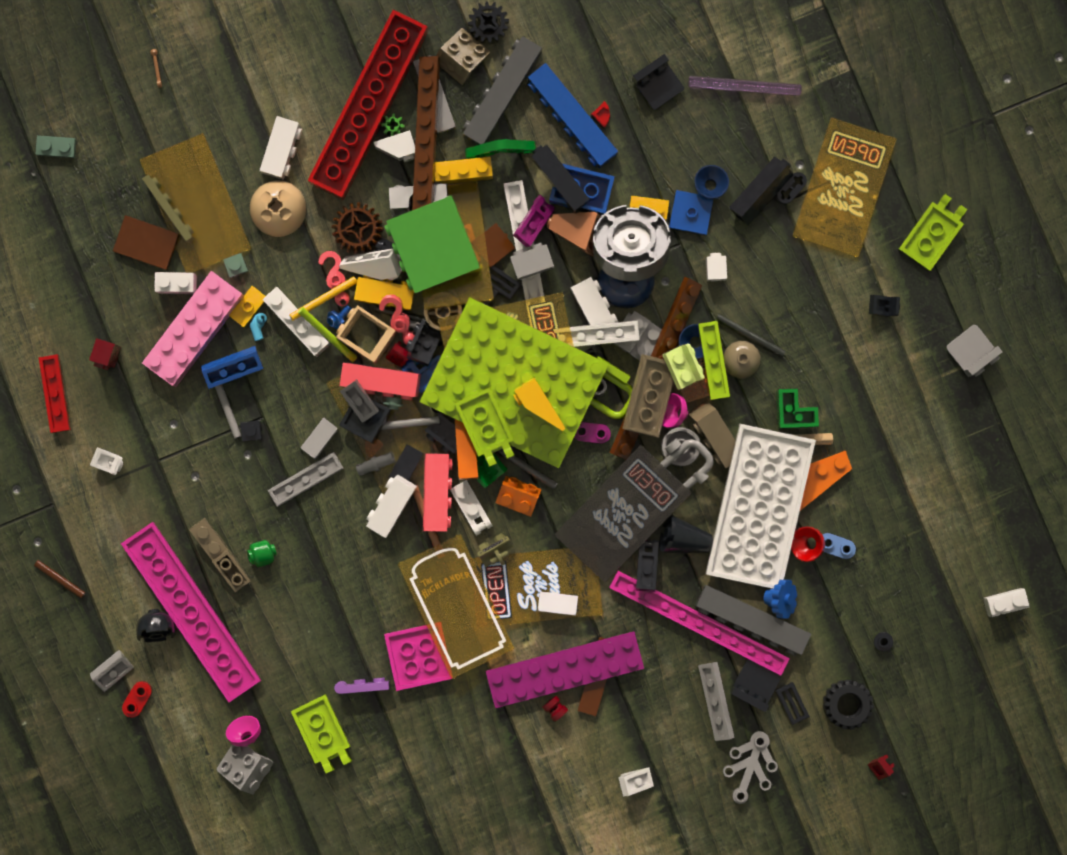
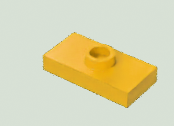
M251 286L229 316L245 328L264 304L262 299L266 296Z

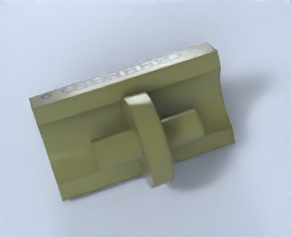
M500 533L494 538L496 543L490 546L488 543H483L478 546L479 552L477 554L485 567L499 561L502 566L505 565L503 559L516 551L508 536L505 537Z

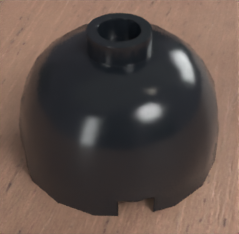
M159 609L149 610L147 614L138 620L136 625L137 640L140 641L141 638H144V642L151 643L166 641V636L170 635L173 638L176 633L172 618L168 614L160 612Z

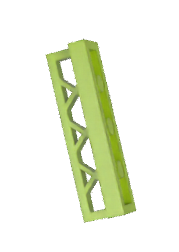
M718 321L700 323L698 328L710 400L729 398L730 393Z

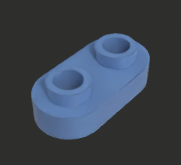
M830 533L822 534L825 541L827 539L831 540L829 547L825 545L824 552L843 559H849L854 556L856 547L852 541ZM846 545L850 549L848 553L843 551V547Z

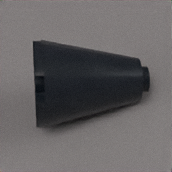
M668 515L662 526L666 528L664 533L660 534V551L663 553H708L711 550L713 543L712 534L675 516Z

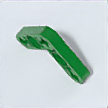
M509 139L495 140L466 148L465 155L466 159H473L498 153H532L536 149V142Z

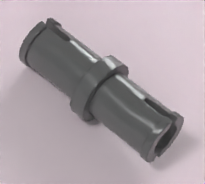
M390 451L387 454L379 457L374 456L369 461L357 464L356 470L359 476H363L374 470L376 472L380 471L382 467L396 463L394 454Z

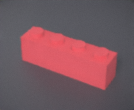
M343 363L340 386L346 387L357 379L367 394L375 395V391L383 392L382 396L394 397V394L401 395V399L412 400L413 397H418L421 374Z
M425 454L423 531L447 532V528H451V516H448V509H451V497H448V489H452V478H448L449 470H452V459H449V454Z

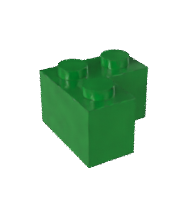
M778 389L776 391L778 429L819 427L818 407L799 408L798 389Z

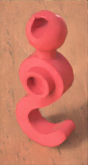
M326 251L320 256L318 262L320 265H323L327 258L335 259L336 263L326 279L329 288L333 289L345 282L346 278L339 272V265L342 262L340 256L336 252ZM344 291L335 296V302L339 306H346L350 301L348 293ZM345 300L346 304L342 305L341 302Z
M386 295L382 298L379 309L383 311L387 303L395 304L396 310L393 313L390 325L396 332L403 334V343L407 345L408 341H413L415 336L408 329L410 318L407 314L402 313L403 303L398 296Z

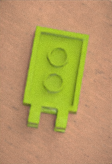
M946 194L943 195L938 204L934 202L930 204L899 247L900 251L928 271H931L964 225L959 220L967 209L961 205L954 214L947 210L945 207L952 198Z
M490 387L454 403L478 456L484 454L489 467L497 463L493 453L503 449L507 458L514 456V452L509 444L514 439Z
M326 694L291 711L315 764L321 762L326 774L335 770L330 760L337 756H340L343 765L352 762L346 751L351 746Z

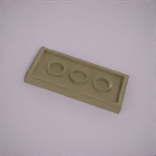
M644 354L641 355L622 429L659 438L674 382L665 360Z

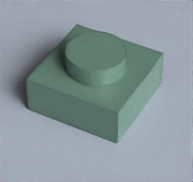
M242 253L223 259L230 278L248 272Z

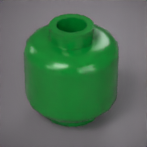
M267 540L252 543L249 550H247L250 564H254L258 568L272 564L274 556L277 555L274 544L270 545Z

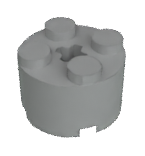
M674 428L662 439L661 452L664 458L669 456L670 454L665 448L675 438L681 444L691 439L699 442L700 440L696 433L688 428ZM690 447L673 461L671 465L686 466L696 460L700 452L695 447Z

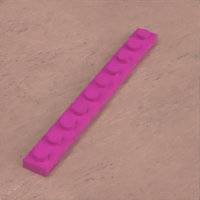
M617 571L609 587L779 675H782L790 659L657 590L655 592L636 591V579L620 571Z

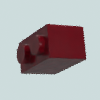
M96 338L89 360L94 362L93 366L104 370H108L109 367L115 369L121 346Z

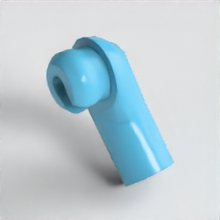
M264 313L256 314L250 323L254 341L264 339L261 331L267 321V316Z

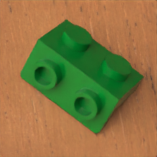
M495 453L493 455L497 463L490 467L485 455L478 456L477 454V481L484 488L508 470Z

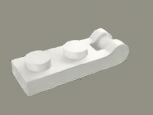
M467 480L450 489L476 536L481 534L482 530L493 527ZM481 516L483 521L476 524L474 520Z

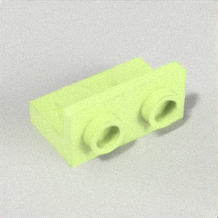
M690 344L681 345L663 354V358L678 390L705 378L703 369L698 364L695 351Z

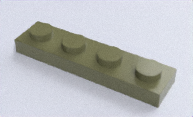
M150 175L142 178L186 242H192L195 239L192 234L195 232L188 223L186 225L181 220L183 215L179 209H174L170 203L173 201L166 192L163 194L159 189L162 185L157 178H152Z

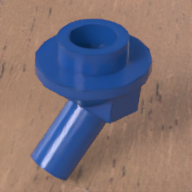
M346 305L339 313L335 310L328 312L327 322L329 326L338 329L341 324H344L345 321L343 319L352 308Z

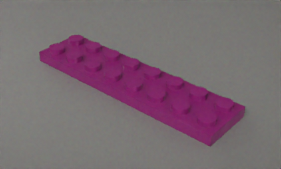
M633 631L487 670L486 675L495 708L641 670L644 669L635 632Z

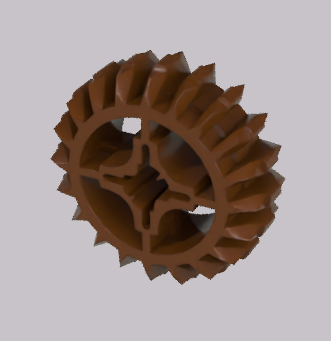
M357 202V208H354L353 203H350V210L343 206L342 208L345 213L342 214L340 211H337L340 219L333 218V221L338 223V225H332V229L337 230L332 235L334 237L339 236L335 242H342L340 245L341 249L348 246V253L351 252L352 248H354L355 254H358L359 248H361L362 253H366L364 248L366 246L370 251L373 250L370 244L377 245L378 242L374 239L382 238L377 232H383V228L378 227V225L383 224L382 220L376 221L380 217L379 213L372 215L375 209L372 207L367 211L368 204H365L362 209L360 202ZM357 213L368 216L372 222L359 221ZM351 215V224L342 229L344 221ZM355 220L359 224V226H363L362 228H360V237L355 230L352 231L356 225ZM373 227L371 236L364 241V232ZM343 235H355L358 243L349 242Z

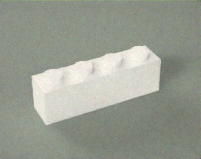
M275 287L262 299L314 356L318 357L331 345L302 316L294 321L290 319L289 314L298 309L278 287Z

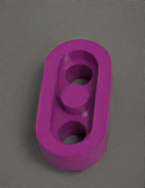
M581 422L574 438L582 442L603 444L609 440L611 432L606 425ZM580 428H584L586 430V433L584 435H580L578 433V430ZM599 430L604 431V437H598L597 433Z

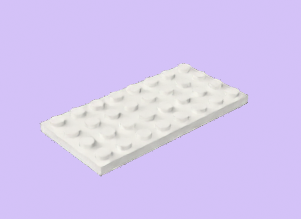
M739 424L706 575L773 589L780 579L784 580L816 440Z

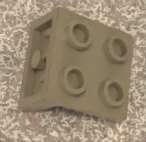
M461 28L439 49L436 56L440 58V67L463 85L468 80L472 71L490 54V51Z

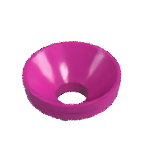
M670 393L662 425L667 428H676L688 416L687 404L681 395ZM681 408V413L678 417V411Z
M253 716L237 718L227 727L226 737L234 746L247 747L254 743L260 735V723ZM252 735L248 739L242 740L245 736Z

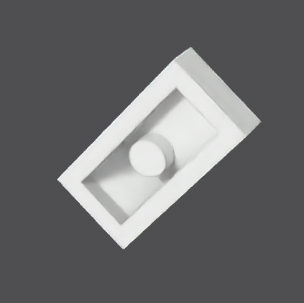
M650 768L623 773L619 777L623 797L654 786Z

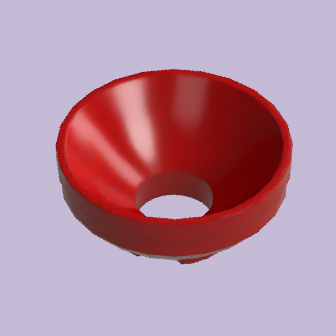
M808 526L797 529L791 546L795 557L806 562L818 559L825 548V540L821 532L816 528ZM810 538L816 541L814 549H810L807 546V541Z

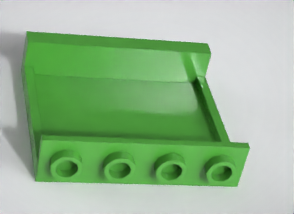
M452 195L386 221V232L388 236L392 235L395 242L392 243L395 254L399 253L402 260L399 261L402 272H407L409 279H406L407 285L415 293L480 268Z

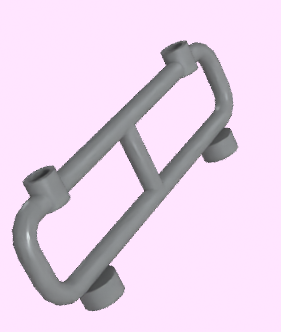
M675 438L665 448L670 455L653 469L659 475L690 447H695L701 453L706 463L676 490L680 497L696 482L702 484L709 477L707 473L713 466V456L702 443L694 439L687 440L681 444ZM635 487L623 496L626 503L639 493ZM606 501L595 510L602 509V519L606 508H608L607 516L609 518L615 514L612 512V506ZM615 505L614 507L616 510L621 509V507H617V505ZM657 508L649 514L646 520L643 519L641 521L644 523L643 528L636 525L632 529V539L622 537L625 542H628L629 547L638 540L636 536L661 514ZM600 520L595 522V533L602 538V542L607 547L608 544L611 549L624 547L620 541H612L603 532Z

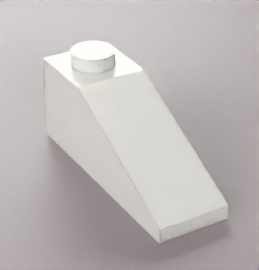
M394 249L345 256L339 265L340 269L379 280H394L402 272L399 261H401L400 256L395 254Z

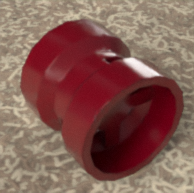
M556 695L542 707L545 712L551 715V719L554 722L559 720L568 711V708L560 703V699Z

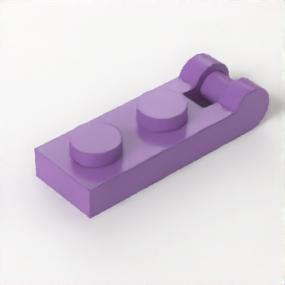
M385 677L373 678V682H366L365 679L354 680V684L339 681L334 689L339 694L390 689V682L385 681Z

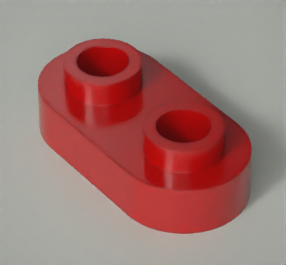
M137 682L131 689L122 705V711L127 717L133 718L142 712L152 695V687L148 682ZM139 688H143L145 690V693L143 695L139 694ZM130 704L135 706L134 711L129 710Z

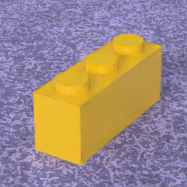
M491 157L435 162V182L451 184L493 179Z
M363 275V278L358 277L354 300L356 302L380 305L383 297L392 294L402 300V310L412 311L415 292L410 290L407 282L401 281V284L393 283V280L383 279L379 281ZM387 303L385 306L390 308H396L395 304L393 303Z

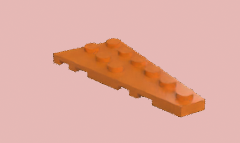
M846 451L810 464L800 511L852 469Z

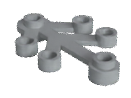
M755 732L751 736L750 742L739 747H732L729 751L733 759H738L742 753L753 749L750 757L723 768V774L726 777H732L735 772L746 768L739 788H736L732 793L734 801L738 804H743L748 799L747 788L753 771H755L759 779V786L762 790L767 791L771 788V782L766 778L758 761L760 752L766 761V769L769 772H775L778 765L768 751L767 747L770 740L764 732ZM762 738L763 744L758 745L757 739ZM735 749L739 751L736 757L732 756V751ZM770 763L775 764V768L772 770L768 768ZM727 768L732 769V773L730 775H727L725 773V770ZM768 781V787L763 788L762 782ZM738 793H743L744 798L741 800L738 799Z

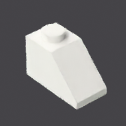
M410 130L374 142L377 150L399 161L404 160V162L415 159V144Z

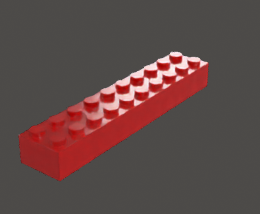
M392 10L308 178V182L311 185L342 200L345 199L381 127V123L385 119L384 116L387 115L428 33L426 25Z

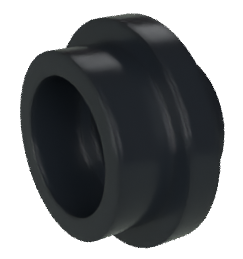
M880 632L874 638V645L880 651H888L893 646V638L889 633ZM882 638L887 639L886 645H881L880 641Z

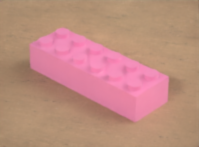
M211 271L142 364L170 385L177 387L244 295Z

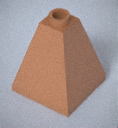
M598 213L553 214L552 217H549L547 227L553 233L588 255L594 256V227L601 218Z

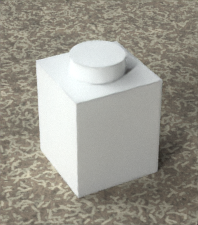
M710 253V257H706L707 282L727 280L726 256H721V253Z

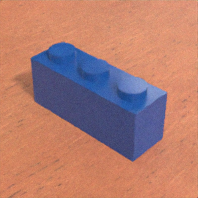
M256 346L201 365V369L207 386L210 389L263 369V365Z

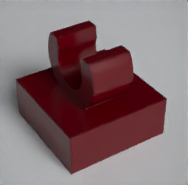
M398 341L389 350L385 358L403 367L409 360L407 359L408 351L400 346L401 342Z
M888 755L874 759L868 764L878 780L889 777L894 772L892 770L894 763L888 764L886 762Z

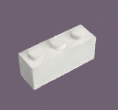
M279 116L276 117L260 168L262 174L284 180L285 176L289 175L291 169L289 161L290 158H294L297 147H294L296 139H300L302 129L298 122Z
M590 277L571 287L570 290L589 325L618 322L615 314L611 315L608 310L610 305L606 297H601L599 293L601 287L597 280L593 281Z
M399 475L395 476L394 479L392 477L389 479L385 486L388 488L385 495L381 493L376 501V504H378L376 510H371L366 518L369 521L366 527L385 538L390 534L417 488L416 485Z

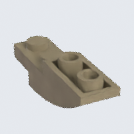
M206 518L189 529L234 592L251 581L233 553Z

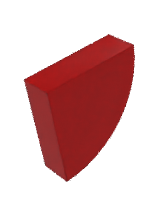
M605 101L591 114L603 128L607 126L610 119L609 107Z

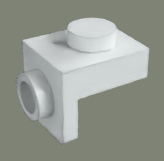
M97 447L90 465L116 475L123 466V458Z

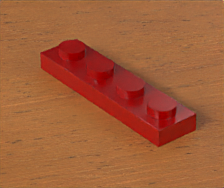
M59 355L38 357L50 433L71 430Z

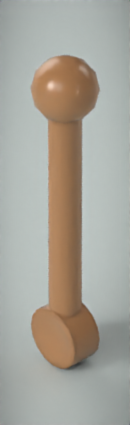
M152 49L150 54L153 56L157 86L161 88L162 82L156 56L158 51Z

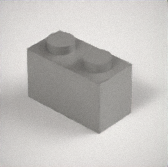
M542 243L531 246V250L524 252V249L513 252L514 256L510 258L518 280L554 268L547 244L542 245Z

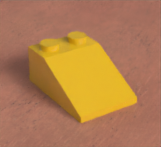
M535 377L515 389L516 394L513 396L519 406L523 404L526 409L562 431L566 429Z

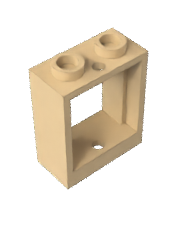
M357 305L355 309L352 308L348 313L347 318L349 319L345 325L341 324L339 326L336 338L374 364H377L397 335V332ZM361 315L386 331L371 354L346 339V336Z

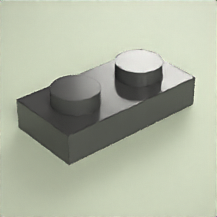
M357 379L340 391L362 423L378 413V408Z

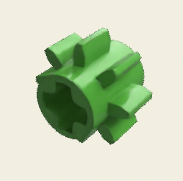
M394 113L390 118L384 116L386 122L381 123L382 127H386L383 133L387 134L389 132L391 136L397 133L400 134V129L405 128V125L400 124L403 120L402 117L397 119ZM392 122H395L397 125L394 127V130H391L390 126H388L392 125Z

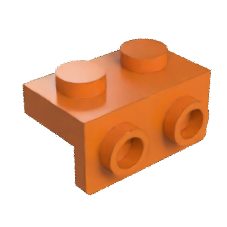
M505 476L495 503L531 517L541 489L533 484L521 482L515 477Z

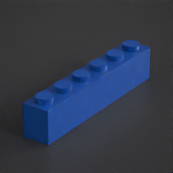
M546 63L528 77V87L533 93L537 92L541 96L539 100L546 108L548 106L551 108L554 119L558 123L561 121L564 124V131L569 137L573 136L577 140L575 144L582 152H587L589 155L588 160L594 167L596 165L599 168L603 167L618 154L617 149Z

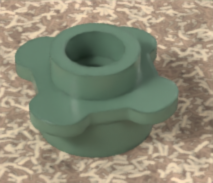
M386 397V401L383 402L389 409L398 410V407L403 406L401 404L402 399L399 397Z

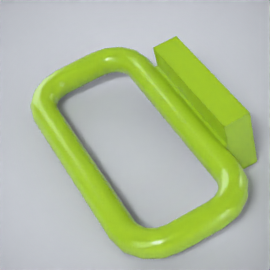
M597 354L596 358L609 364L603 377L626 391L629 399L619 412L611 410L594 398L590 405L612 419L624 418L633 389L627 383L630 375Z

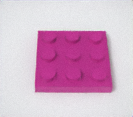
M441 622L434 623L447 650ZM431 624L384 634L396 691L453 679L451 666Z

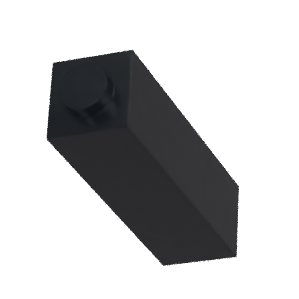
M547 144L544 147L540 145L532 152L534 154L531 156L532 161L573 213H576L589 202V197Z
M774 156L729 208L735 217L749 226L794 174L790 169L791 165L785 159L779 160Z

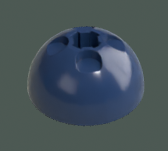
M600 269L598 283L601 287V294L603 297H606L610 304L619 308L629 309L643 304L650 297L654 289L655 277L652 276L641 281H623L609 276Z

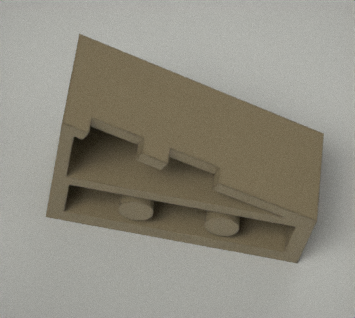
M705 401L690 411L688 415L694 422L695 430L704 437L703 442L708 450L712 449L714 452L712 456L718 465L722 464L727 468L731 463L736 440L716 408L708 401Z

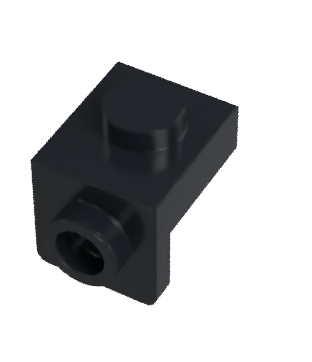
M870 295L869 314L886 317L899 315L900 297Z

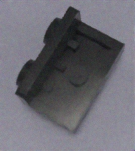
M422 319L420 325L416 324L413 335H415L413 341H408L405 350L408 351L407 359L428 367L442 338L443 331H438L426 325V320Z
M439 413L437 416H440V424L429 425L425 429L427 432L426 437L433 443L436 441L442 444L441 449L447 454L453 453L455 455L457 453L455 425Z

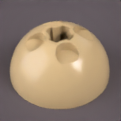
M281 180L270 181L261 185L253 194L250 202V215L253 223L261 232L273 237L287 236L295 232L303 223L306 215V202L301 191L293 184Z

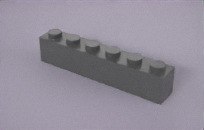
M523 36L520 41L517 39L511 49L514 51L511 56L507 55L502 62L503 69L500 73L496 72L492 79V87L485 90L482 95L484 100L481 105H476L472 112L473 118L471 121L467 120L462 128L464 131L463 137L476 145L487 143L542 53V47Z
M704 585L695 605L699 607V612L706 615L713 613L717 615L716 620L725 624L728 620L734 623V628L742 632L744 629L751 631V636L759 640L764 637L769 640L768 644L774 647L784 646L786 647L785 652L794 656L797 653L803 654L811 636L809 632L707 585Z

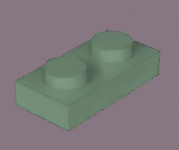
M37 135V156L75 158V138Z

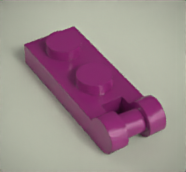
M539 195L534 200V204L513 234L526 247L532 245L555 209L551 203L548 204L542 195Z

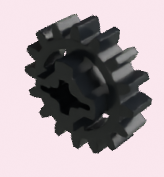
M486 1L485 6L479 3L478 10L476 8L472 9L474 15L469 14V19L472 21L468 22V26L473 27L470 29L471 34L476 33L474 39L481 37V43H484L486 39L491 44L492 39H495L496 42L499 41V35L503 38L505 37L503 30L508 31V27L505 24L509 23V19H504L507 16V12H501L502 6L496 8V2L489 6L488 1ZM498 17H500V19H501V26H500V27H499V25L496 23V21L498 20ZM476 19L481 22L478 29L476 27ZM485 20H487V21L492 20V25L488 24V25L486 26V25H485ZM486 32H493V34H490V35H487V34H485V33H486Z

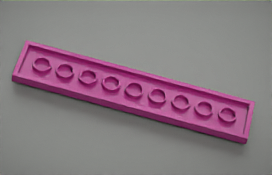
M154 522L121 543L228 702H231L261 681Z

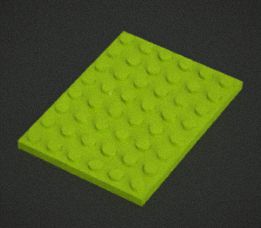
M469 297L420 402L463 422L454 403L490 387L514 439L509 444L559 468L609 364ZM535 377L566 429L562 431L526 409L523 404L519 406L513 396L516 394L515 389Z

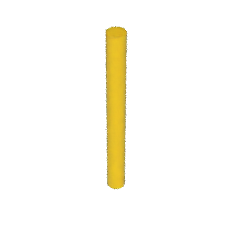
M353 276L303 307L308 312L357 284L356 278ZM299 309L289 314L292 321L301 317L298 313Z

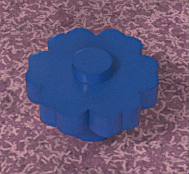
M780 579L778 584L774 585V589L771 588L765 591L764 603L772 607V612L776 613L777 618L788 619L790 614L794 613L797 605L795 600L797 597L796 586L792 585L791 580Z

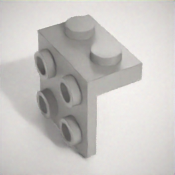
M977 325L969 327L946 346L948 352L968 377L980 375L985 371L983 367L988 363L994 364L1000 359L998 355L1002 353L999 346L994 347Z
M232 745L218 765L217 771L239 790L254 794L274 762L265 756L259 755L249 746L238 747Z

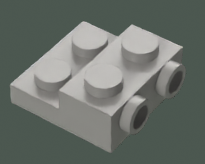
M634 311L633 314L628 313L623 322L638 320L640 340L616 342L614 345L640 361L642 354L651 356L662 329Z

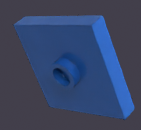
M676 190L669 228L707 235L713 200L705 199L699 194Z

